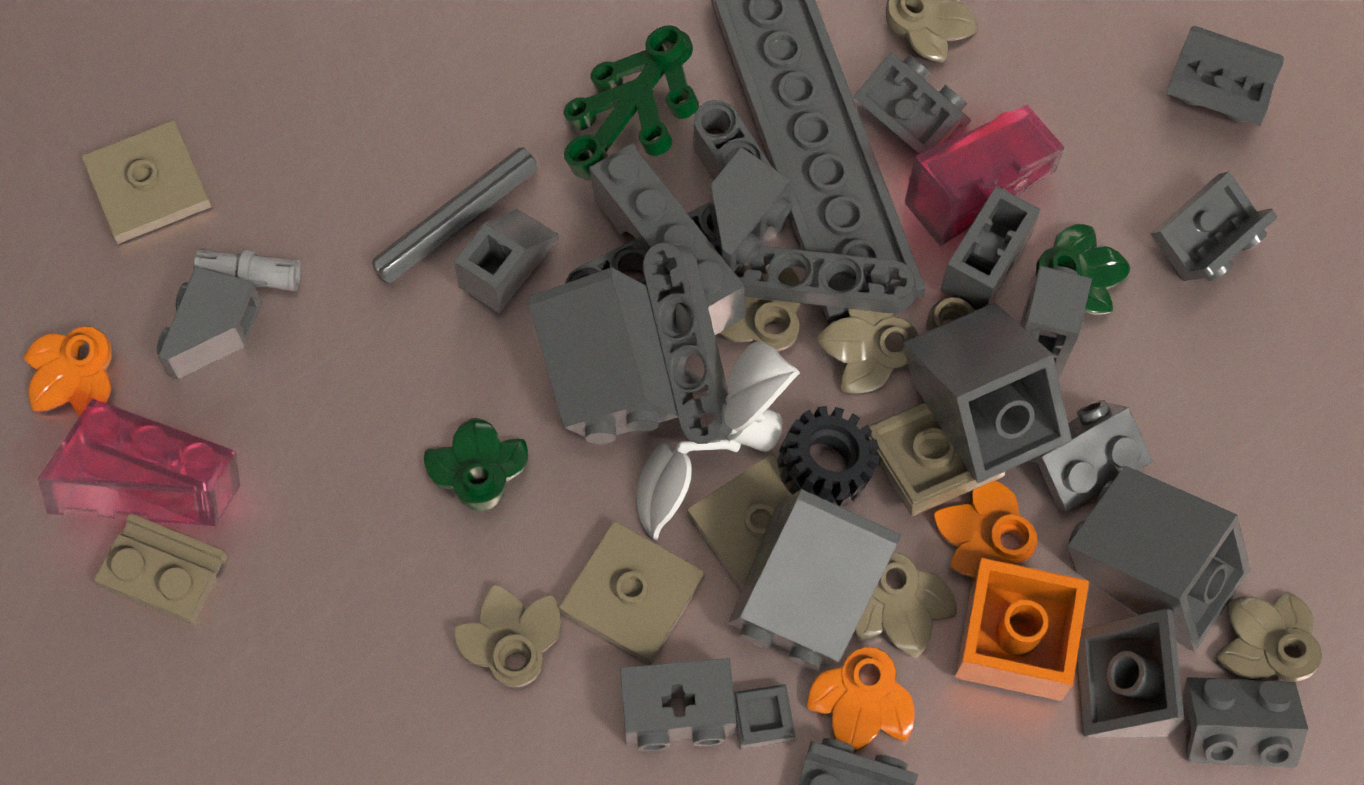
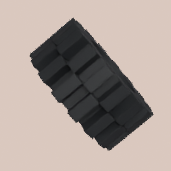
M827 406L818 407L814 415L811 410L804 412L800 419H796L778 451L781 453L777 459L778 468L784 467L780 475L783 484L793 480L794 483L789 490L790 493L795 494L803 489L831 503L836 501V504L840 507L847 506L850 499L854 502L865 489L875 473V468L879 464L880 456L875 455L879 448L877 439L867 441L873 432L870 427L865 425L859 429L856 425L860 417L852 413L849 420L842 418L844 409L838 407L834 408L831 415H828ZM815 444L833 447L844 457L846 468L843 471L835 472L821 467L812 458L810 447Z

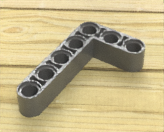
M712 100L699 106L694 115L693 146L713 181L740 148L745 149L771 166L737 111L730 104L720 100ZM717 128L725 131V133L712 135L706 131ZM710 202L687 214L717 250L715 234L711 231L713 222ZM786 219L778 228L775 229L772 226L768 228L760 238L763 240V243L775 238L782 232ZM634 239L576 268L568 275L565 283L611 267L621 273L628 270H639L644 273L643 262L647 251L637 239ZM645 276L635 279L647 286Z

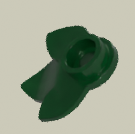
M1075 224L1060 231L1055 237L1053 248L1047 249L1039 257L1036 263L1035 276H1037L1040 266L1047 268L1060 266L1070 268L1080 276L1092 278L1085 313L1105 315L1113 311V303L1107 289L1118 285L1128 276L1130 265L1117 250L1108 246H1097L1096 234L1092 226Z
M471 418L462 423L453 436L451 447L428 448L424 454L425 468L432 482L438 487L454 490L461 503L476 511H485L495 507L501 501L506 491L507 482L521 474L528 462V449L525 439L516 438L500 442L497 431L492 424L480 418ZM479 481H485L482 484H474Z

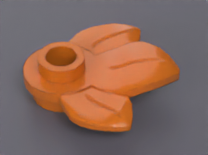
M83 326L72 330L67 336L56 333L46 334L31 344L24 355V360L31 367L37 369L28 388L29 402L33 411L44 412L70 402L77 414L85 422L91 423L98 417L106 405L112 389L111 381L106 371L112 359V347L110 340L102 331L90 326ZM84 343H88L90 347L89 354L86 358L80 360L78 357L79 350Z
M996 480L972 490V505L950 506L934 513V521L940 535L950 545L957 547L951 559L950 568L960 574L973 577L981 558L1021 565L1028 561L1036 550L1037 533L1035 528L1026 518L1019 515L1015 494ZM1006 534L1013 535L1017 538L1019 546L1013 549L1007 548L1002 544L1000 537Z
M875 647L859 648L849 654L842 667L823 671L811 685L807 708L819 713H832V727L836 740L853 746L854 753L866 747L878 735L880 729L896 739L908 740L914 725L912 696L896 682L894 662L884 651ZM865 664H874L879 670V679L872 685L863 684L859 679V670Z

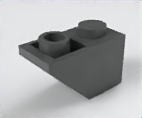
M743 148L737 151L711 183L710 211L717 250L733 272L741 263L747 266L753 261L763 243V240L760 238L770 226L775 229L778 228L792 208V202L789 201L791 179Z
M519 209L484 223L454 261L459 288L498 313H501L559 239L558 233Z
M195 266L189 283L184 282L177 293L175 304L177 312L170 327H165L162 330L157 343L158 358L169 377L181 379L245 347L262 305L254 282Z

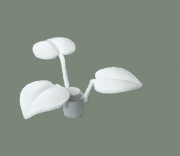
M678 304L676 307V327L684 332L691 325L692 315L685 306ZM754 342L742 352L734 364L729 376L728 386L730 394L726 397L727 406L725 410V423L733 430L726 439L708 444L682 441L676 445L675 449L669 444L662 443L646 461L639 477L636 500L641 524L650 538L658 541L662 527L675 514L688 491L692 469L691 461L688 455H686L688 452L720 449L738 452L741 444L768 452L777 444L782 432V417L779 413L767 408L800 372L796 367L787 362L774 347L764 342ZM686 369V374L692 382L697 383L702 379Z

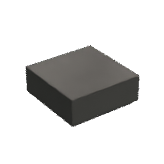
M786 684L733 692L741 749L795 741L796 736Z

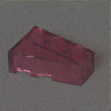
M1027 104L1012 112H1004L984 125L915 156L904 203L941 247L971 227L996 186L1015 196H1019L1057 170L1065 147Z
M93 398L38 477L47 514L64 515L65 510L97 512L98 518L115 519L116 513L148 516V521L203 526H217L240 488L235 450Z

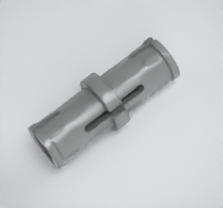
M198 249L196 252L197 256L194 258L193 271L195 266L252 281L255 287L297 291L298 284H300L301 262L299 259L260 256L254 250H243L240 254Z

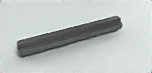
M524 147L515 150L373 258L372 265L375 272L386 283L393 282L537 171L535 158Z

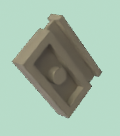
M129 513L126 518V526L122 533L116 536L93 581L100 588L194 626L217 580L216 575L222 563L225 564L228 558L227 554L222 549Z

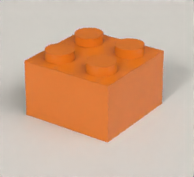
M981 558L972 577L954 678L1062 701L1073 686L1089 580Z

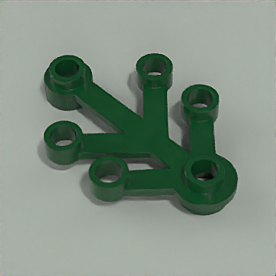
M672 25L659 27L647 37L645 42L646 50L615 62H602L593 68L590 78L598 94L587 98L578 97L568 102L563 111L567 122L573 130L583 131L595 123L598 113L614 109L595 135L586 134L578 136L566 146L564 158L575 176L584 180H591L589 167L608 157L607 151L637 111L641 124L638 138L645 152L651 156H659L670 149L672 137L665 124L661 122L653 88L665 74L670 90L666 95L665 101L672 115L678 119H685L692 116L698 110L699 101L693 89L688 86L683 64L691 57L693 52V44L688 34ZM641 71L635 80L623 84V77Z

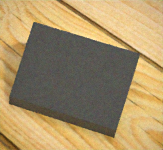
M1163 609L1081 630L1077 660L1084 736L1089 738L1167 737L1184 720L1173 610Z

